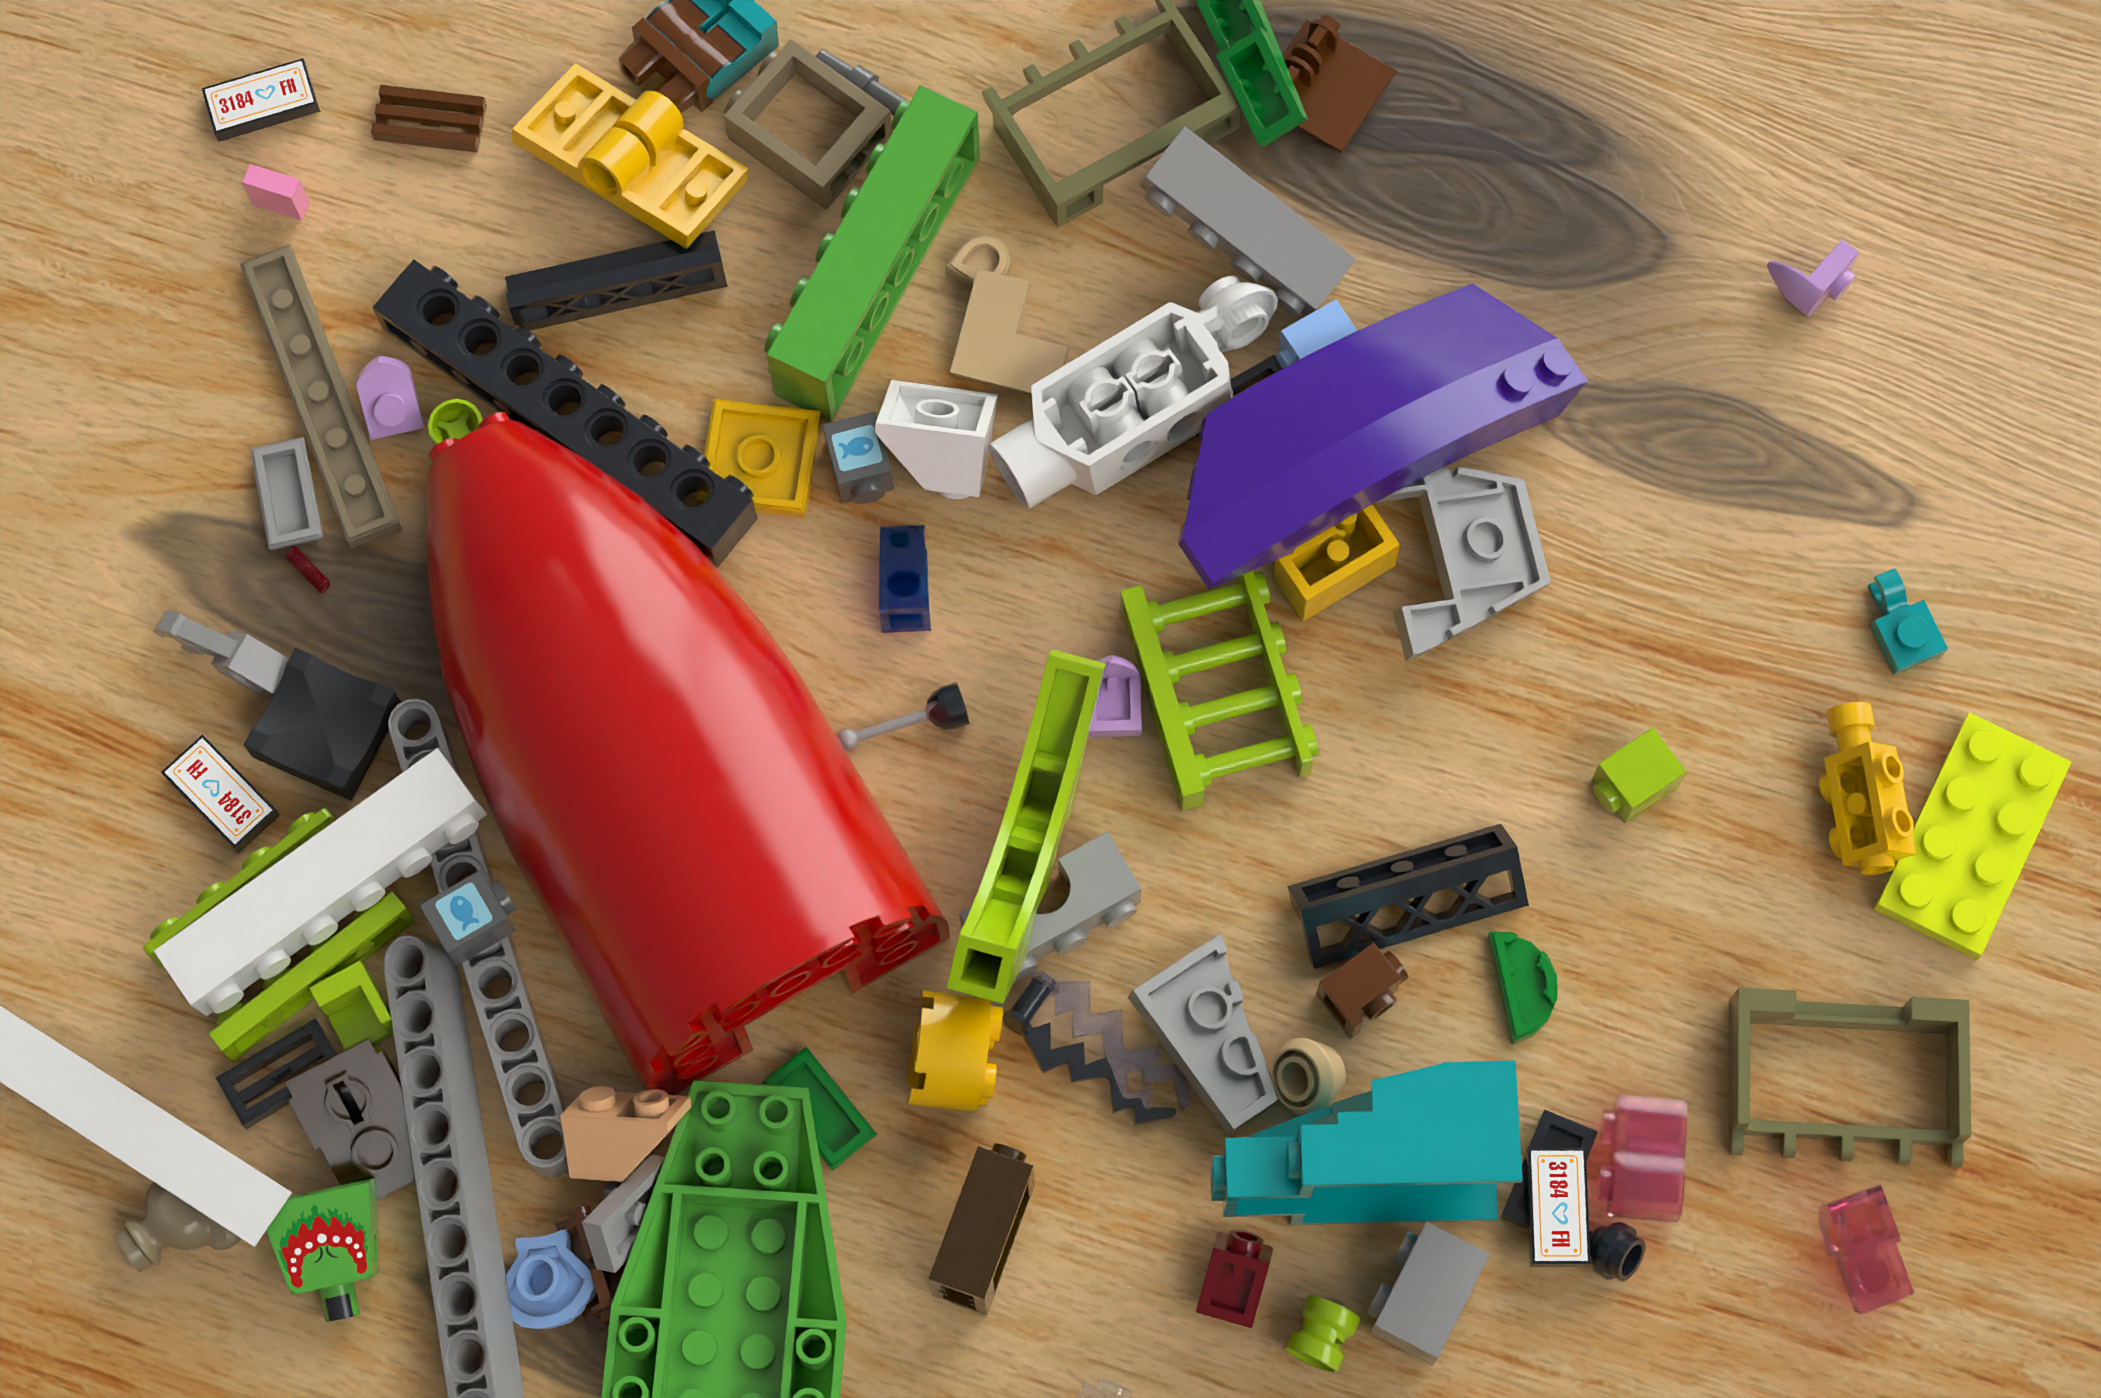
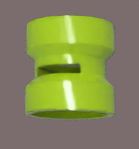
M446 400L436 406L430 414L428 422L429 434L435 445L450 438L459 440L477 430L483 418L476 406L467 400Z
M1308 1295L1301 1311L1304 1319L1302 1323L1303 1329L1291 1333L1284 1350L1313 1367L1337 1374L1345 1357L1340 1344H1344L1346 1339L1354 1336L1361 1318L1332 1301L1315 1295Z

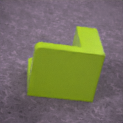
M360 960L309 988L319 1008L329 1018L344 1049L369 1037L374 1046L394 1035L390 1009L371 973Z

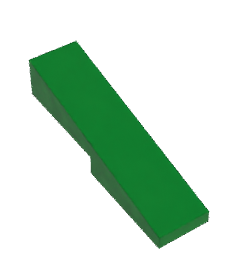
M1196 0L1220 51L1216 57L1258 145L1265 147L1307 121L1308 118L1261 1Z

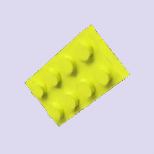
M1969 712L1959 728L1914 823L1912 836L1916 855L1896 861L1895 869L1891 871L1873 910L1978 960L1984 952L2072 762Z

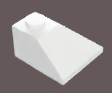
M891 380L876 420L875 434L924 490L939 492L940 495L950 499H964L969 496L979 497L986 476L989 458L988 444L991 443L998 394Z

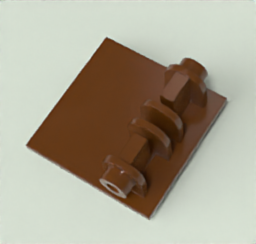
M1322 15L1320 20L1314 19L1310 21L1307 19L1282 56L1308 118L1307 121L1297 126V128L1342 153L1397 73V70L1340 38L1337 33L1340 28L1339 23L1329 15Z

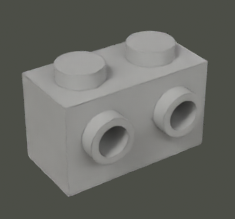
M1427 1221L1419 1236L1408 1230L1393 1260L1394 1263L1403 1268L1393 1287L1382 1282L1367 1314L1377 1319L1370 1333L1433 1366L1489 1257V1253Z

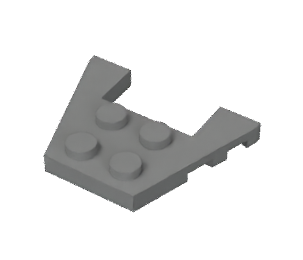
M1459 466L1455 470L1441 468L1378 501L1419 498L1445 599L1444 601L1401 606L1394 612L1405 661L1413 660L1539 592L1551 583L1524 479Z

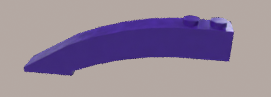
M1473 283L1394 314L1303 357L1207 413L1201 424L1199 438L1202 440L1198 459L1193 465L1187 500H1189L1186 521L1181 527L1178 545L1207 588L1211 589L1292 554L1297 547L1341 521L1453 462L1558 417L1588 380L1557 337Z

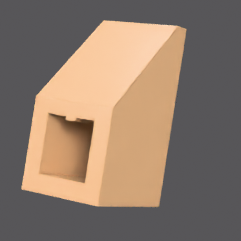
M596 1086L584 1090L560 1115L569 1177L574 1179L623 1182L692 1107L690 1096L668 1095L666 1091L659 1089L645 1090L640 1093L615 1092L613 1088L608 1086Z

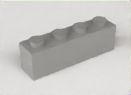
M1186 126L1183 127L1151 168L1140 186L1148 192L1145 195V199L1153 208L1167 217H1170L1173 213L1190 225L1187 231L1192 238L1207 249L1213 250L1217 246L1233 258L1230 265L1238 274L1252 283H1256L1260 279L1275 291L1278 298L1277 304L1294 316H1299L1301 312L1307 316L1318 310L1356 260Z

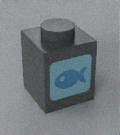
M875 411L822 425L841 503L852 500L857 504L871 503L882 498L885 492L894 490L892 470L885 444L875 434L877 420Z
M480 870L420 904L441 944L456 966L516 932L507 915L517 910L500 880L489 886Z

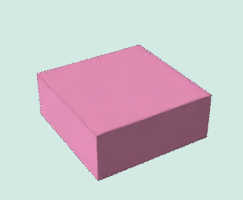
M250 164L242 180V184L253 205L299 220L303 219L310 201L300 179Z

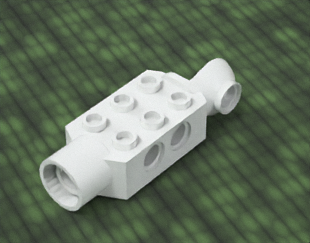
M1235 276L1224 277L1214 282L1203 292L1198 302V306L1201 309L1199 312H1194L1169 302L1031 385L1033 418L988 444L990 454L1000 474L1021 505L1029 510L1070 484L1093 495H1098L1198 434L1201 430L1202 420L1207 413L1233 398L1229 364L1222 355V352L1247 346L1263 333L1277 309L1278 298L1276 294L1262 285L1249 282L1241 283Z

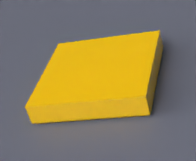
M713 399L704 456L711 464L709 469L723 479L728 475H732L743 482L754 495L751 499H753L756 512L806 518L822 420L821 411ZM703 490L698 491V505L703 504L709 496L707 492Z

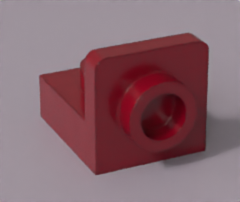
M1234 1229L1229 1234L1217 1232L1196 1313L1252 1328L1268 1273L1273 1247L1263 1244L1264 1240L1260 1236L1245 1230Z

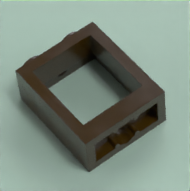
M994 1143L992 1150L980 1146L977 1147L929 1276V1283L934 1297L980 1314L988 1315L1035 1187L1034 1166L1025 1163L1027 1155L1023 1152L998 1143Z

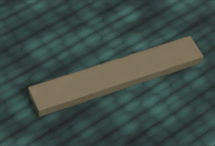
M289 244L240 263L350 548H355L401 530L402 527L291 245Z

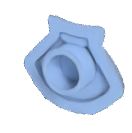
M564 1229L541 1237L516 1238L515 1245L518 1257L506 1274L512 1320L521 1327L531 1329L556 1328L574 1321V1318L585 1310L586 1304L595 1297L597 1292L590 1270L571 1252L570 1234Z

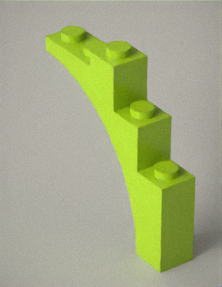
M1053 649L1048 654L1011 794L978 893L958 937L947 989L1003 1004L1026 959L1037 909L1049 886L1061 833L1072 813L1084 764L1082 763L1106 663Z

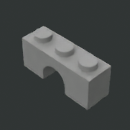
M1108 831L1058 859L1059 874L1069 890V897L1058 910L1049 914H1036L1026 959L1014 982L1035 971L1039 966L1036 961L1055 950L1058 955L1069 953L1086 942L1088 937L1085 933L1103 923L1108 928L1115 927L1131 918L1137 912L1135 905L1141 903L1142 889ZM971 907L959 913L961 928L969 915Z

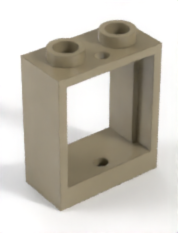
M790 40L780 52L773 51L765 58L759 68L758 77L746 91L740 89L730 98L723 115L729 140L826 210L868 163L875 147L880 143L884 144L893 133L891 128V112L888 108L793 40ZM795 73L857 117L815 166L754 122Z

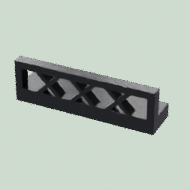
M715 230L700 233L687 249L673 240H668L505 277L508 293H506L508 306L515 326L520 325L528 331L728 287Z
M1502 824L1287 886L1291 905L1302 924L1309 959L1314 969L1352 958L1372 943H1375L1379 949H1383L1529 906L1518 847ZM1504 871L1508 872L1511 892L1487 898L1477 892L1488 876ZM1448 888L1459 894L1447 911L1434 914L1423 908L1436 891ZM1394 904L1405 910L1397 924L1393 927L1381 930L1369 924L1382 907ZM1337 920L1352 926L1342 942L1321 948L1317 926Z

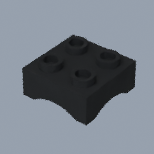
M295 647L271 702L250 731L244 747L253 758L352 801L389 730L388 720L390 714L401 701L394 690L349 674Z

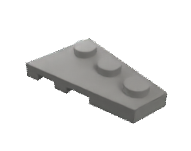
M1220 933L1135 988L1128 996V999L1229 1136L1271 1108L1278 1101V1097L1257 1036L1253 1035L1250 1031L1241 1004L1244 998L1238 981H1233L1225 957L1228 951Z

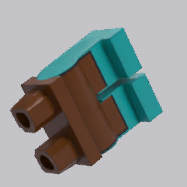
M668 0L659 4L646 19L642 18L632 27L634 42L628 46L618 60L621 72L638 86L657 71L665 80L653 91L667 97L678 108L680 113L692 105L703 112L713 103L714 97L726 91L779 47L777 21L754 0Z

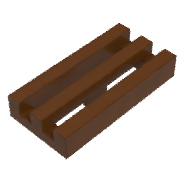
M380 85V103L376 104V122L372 123L371 128L374 140L478 153L487 108L484 97ZM389 119L416 122L433 127L470 129L469 134L388 124Z

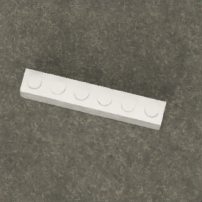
M436 748L158 947L154 952L192 1007L205 1016L212 1012L216 1014L222 1013L236 1005L244 995L242 991L259 978L269 979L283 971L291 962L290 956L305 945H316L329 938L337 930V922L355 909L356 911H363L375 905L385 895L384 889L401 876L405 878L411 877L426 868L432 861L431 855L448 842L456 844L472 835L479 826L478 821L485 817L487 813L450 761Z

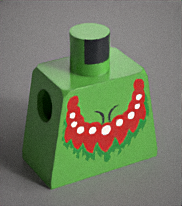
M375 1178L290 1196L267 1228L266 1233L291 1294H300L319 1289L326 1322L359 1315L360 1309L354 1281L374 1277L379 1272L377 1185Z

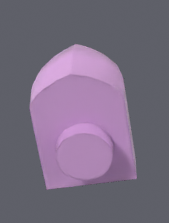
M1842 239L1809 277L1801 271L1777 261L1770 260L1767 268L1786 300L1804 315L1810 317L1828 297L1837 301L1851 286L1856 278L1851 269L1859 252Z
M378 356L366 364L357 377L356 387L370 439L374 440L424 428V419L409 366L400 359L388 356Z
M1110 655L1101 658L1098 661L1106 663L1088 737H1141V681L1139 670L1133 663L1119 656Z

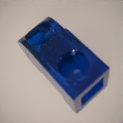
M925 524L880 527L879 614L882 633L931 631Z

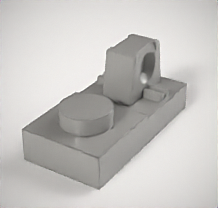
M651 1154L623 1182L611 1181L608 1186L603 1188L605 1199L582 1222L596 1269L616 1273L628 1260L665 1156Z

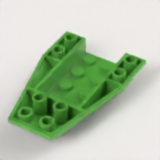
M693 1080L688 1094L692 1107L679 1120L611 1305L601 1398H840L847 1322L809 1089Z

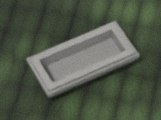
M304 437L250 449L269 550L324 539Z

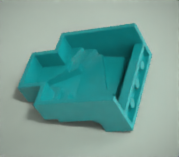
M1516 1060L1443 1062L1442 1064L1371 1080V1091L1334 1102L1329 1107L1314 1110L1252 1134V1137L1225 1138L1222 1155L1212 1156V1166L1210 1168L1211 1200L1222 1201L1223 1217L1290 1216V1225L1497 1221L1496 1183H1521L1523 1181Z

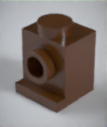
M1372 943L1321 980L1316 996L1349 1039H1352L1360 1032L1363 1023L1361 1017L1366 1015L1372 1021L1390 1009L1397 1002L1393 994L1397 992L1399 985L1409 977L1401 962L1392 952L1387 951L1382 954L1375 943Z

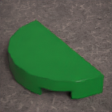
M1489 932L1488 941L1510 1039L1513 1045L1533 1037L1548 1022L1558 998L1557 974L1549 956L1544 951L1541 952L1532 942L1518 937V934L1513 932Z

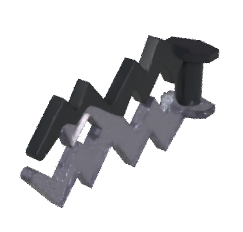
M1044 971L1033 972L1030 976V983L1010 1011L1004 1013L1002 1019L1005 1026L1014 1033L1024 1037L1042 1073L1067 1064L1071 1083L1106 1078L1110 1083L1112 1112L1116 1113L1133 1107L1134 1125L1173 1118L1176 1110L1166 1107H1149L1153 1088L1127 1092L1126 1073L1141 1070L1143 1086L1172 1079L1180 1109L1185 1110L1189 1106L1188 1080L1176 1064L1159 1066L1160 1044L1133 1051H1128L1124 1048L1122 1009L1090 1015V981L1056 982L1054 978ZM1048 996H1055V1016L1072 1010V1039L1098 1033L1103 1034L1105 1058L1085 1065L1084 1042L1051 1049L1050 1022L1034 1028L1029 1023Z

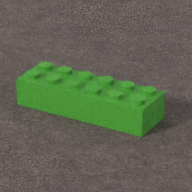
M919 85L911 101L903 100L900 103L892 120L891 128L894 130L886 145L880 143L873 150L866 168V172L869 174L860 190L853 188L848 194L841 211V217L844 218L835 234L829 232L823 238L815 259L818 265L810 279L803 277L798 282L790 300V307L793 309L784 324L778 322L774 325L764 346V352L767 353L769 364L768 372L771 374L775 396L802 409L821 411L822 418L833 422L980 159L978 112Z

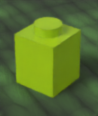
M1652 727L1598 764L1592 777L1595 783L1593 792L1607 812L1610 814L1617 812L1624 823H1626L1678 788L1687 771Z

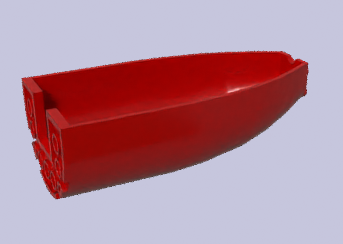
M505 412L488 416L480 422L477 430L461 439H446L430 450L429 458L432 461V465L429 468L427 480L426 553L431 620L446 693L479 785L504 840L644 1090L659 1089L666 1091L668 1095H676L690 1087L693 1080L701 1081L752 1052L753 1048L745 1030V1025L838 972H841V976L853 994L950 939L947 920L806 683L763 622L695 543L640 495L582 456L520 422L511 421Z

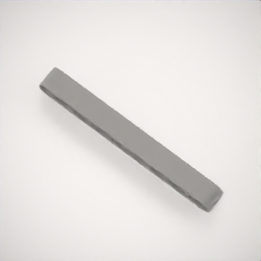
M409 699L398 704L391 712L388 724L402 773L438 748L460 775L447 731L434 707L420 699ZM421 721L431 723L429 732L419 740L405 738L406 732L412 724ZM478 829L465 840L456 844L448 842L431 855L432 861L430 864L440 893L453 886L458 877L463 874H474L479 870L489 886L494 884ZM509 935L464 961L462 966L520 1152L530 1167L539 1175L549 1178L560 1177L569 1172L560 1115L566 1108L512 937ZM502 976L512 979L511 990L506 996L500 999H490L485 996L486 987L491 980ZM513 1029L527 1030L529 1032V1039L521 1050L511 1053L502 1050L501 1044L508 1032ZM535 1081L545 1084V1095L540 1102L531 1106L518 1103V1095L524 1085ZM552 1134L562 1137V1149L557 1156L548 1160L535 1157V1147L541 1138Z
M411 935L401 936L394 940L387 948L384 956V973L448 1398H525L458 966L451 960L442 944ZM423 957V966L418 973V965ZM432 1011L431 1022L426 1028L428 1014ZM440 1066V1076L438 1081L435 1083V1073L437 1068ZM448 1121L449 1131L446 1138L443 1139V1129ZM457 1178V1189L452 1196L451 1186L454 1179ZM465 1233L466 1245L464 1251L461 1253L460 1241L463 1234ZM474 1291L475 1302L470 1310L469 1297L471 1292ZM482 1348L484 1352V1360L482 1362L481 1367L479 1368L477 1364V1356L479 1350Z

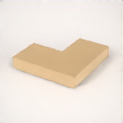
M977 268L950 369L951 375L1032 395L1031 385L1065 365L1069 352L1067 346L1018 334L1031 286L1030 281Z

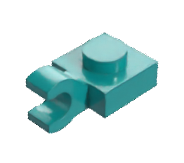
M1895 568L1875 576V582L1870 583L1868 589L1883 617L1874 620L1870 628L1893 675L1943 655L1948 650V647L1925 600L1909 606L1904 583Z

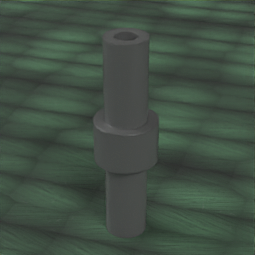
M824 49L815 56L888 108L893 116L903 100H907L879 83L878 75L861 65L852 67Z

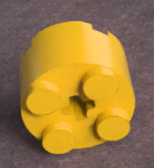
M921 990L917 1007L922 1008L921 1022L914 1023L907 1086L918 1087V1089L912 1088L907 1096V1105L977 1113L979 1106H987L988 1098L992 1099L994 1094L997 1064L987 1063L988 1050H993L995 1041H999L1003 1007L991 1006V1000L980 997Z

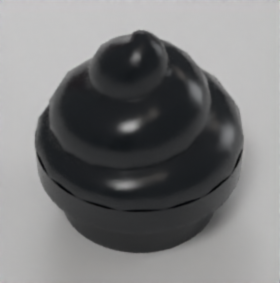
M1615 1222L1609 1226H1599L1593 1231H1589L1590 1258L1594 1271L1607 1280L1617 1278L1620 1281L1628 1280L1636 1272L1643 1259L1646 1247L1645 1241L1637 1237V1232L1633 1227L1623 1222Z

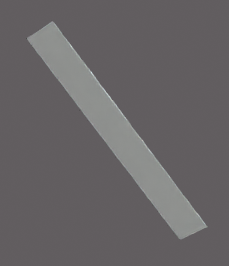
M0 1006L1 1083L254 1247L292 1194L291 1191Z

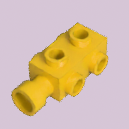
M1851 702L1834 706L1827 710L1826 715L1830 735L1837 738L1839 752L1824 757L1826 773L1821 775L1819 780V787L1823 798L1833 807L1836 824L1829 832V843L1834 854L1842 859L1844 866L1860 868L1863 875L1886 873L1895 869V861L1916 855L1912 836L1914 824L1907 809L1902 782L1904 776L1903 766L1895 746L1872 742L1870 731L1875 728L1870 703Z

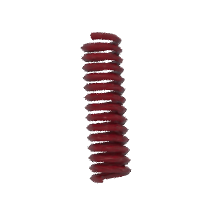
M291 546L294 549L289 551L285 558L293 564V567H296L298 572H301V575L306 577V580H309L311 585H314V588H317L316 590L319 593H324L330 586V580L296 546Z

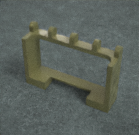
M1155 0L1161 14L1135 28L1125 15L1114 20L1120 36L1091 52L1087 51L1080 40L1069 44L1070 52L1075 60L1042 77L1034 64L1024 68L1023 73L1029 85L1003 99L999 97L992 86L982 91L984 101L993 114L994 130L1057 228L1102 204L1104 184L1165 152L1184 126L1209 145L1239 129L1241 107L1235 95L1172 0ZM1165 33V36L1208 101L1055 183L1012 116L1021 109Z
M1738 988L1729 1000V1154L1743 1155L1745 1146L1744 1135L1780 1137L1781 1157L1793 1159L1796 1153V1138L1838 1140L1839 1161L1852 1162L1854 1141L1895 1143L1896 1163L1910 1165L1912 1144L1947 1146L1948 1166L1961 1168L1964 1160V1142L1971 1137L1969 1000L1911 997L1903 1007L1804 1002L1796 1001L1795 990ZM1750 1023L1946 1034L1947 1130L1750 1119Z

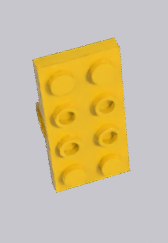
M576 63L512 128V143L686 249L748 181V167L684 129V121L680 111L667 97L655 91H645L636 100Z

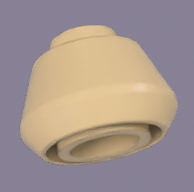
M1295 1038L1285 1042L1278 1049L1273 1060L1271 1080L1280 1101L1295 1114L1304 1115L1314 1110L1328 1107L1345 1085L1346 1071L1340 1055L1332 1047L1307 1038Z

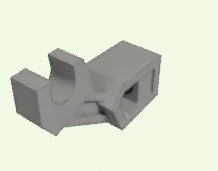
M171 610L163 613L153 630L154 633L163 638L167 636L182 644L181 648L189 653L202 655L206 653L213 656L214 659L211 665L220 673L265 698L274 695L289 660L286 656L248 634L229 631L227 636L191 621L181 613Z

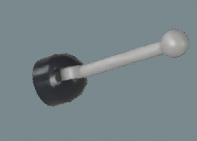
M957 682L933 691L927 699V705L924 710L858 731L843 729L837 734V737L845 751H850L860 741L926 720L944 730L969 725L970 720Z

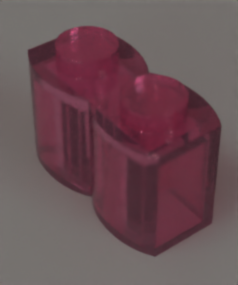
M1617 1095L1613 1103V1110L1603 1109L1600 1141L1601 1144H1610V1166H1600L1597 1196L1600 1201H1608V1217L1678 1222L1682 1216L1684 1200L1687 1101Z

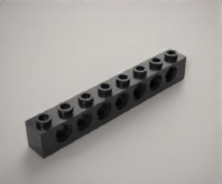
M413 259L372 307L382 329L495 410L505 412L511 421L520 422L582 456L640 495L695 543L713 565L718 568L758 519L753 499H751L754 496L752 491L736 477L728 475L723 479L710 470V462L692 446L685 444L681 449L666 438L668 436L667 431L653 418L645 414L637 418L624 408L626 404L623 399L609 387L600 384L596 389L582 379L584 376L583 372L571 360L561 354H558L554 359L541 350L542 344L526 328L516 325L512 329L498 319L500 317L498 311L485 299L478 295L469 299L457 290L459 287L457 282L444 270L437 266H433L429 270ZM440 314H454L447 324L440 326L431 324L435 317ZM491 342L496 344L495 348L488 354H472L474 349L482 343ZM525 372L538 374L537 378L530 384H514L516 378ZM566 402L580 403L579 408L570 415L556 414L557 409ZM615 431L623 434L622 438L613 445L603 446L598 444V440L605 433ZM656 461L665 464V468L655 476L640 474L641 469L650 462ZM703 490L709 494L707 500L699 506L688 507L682 504L684 498L693 492Z

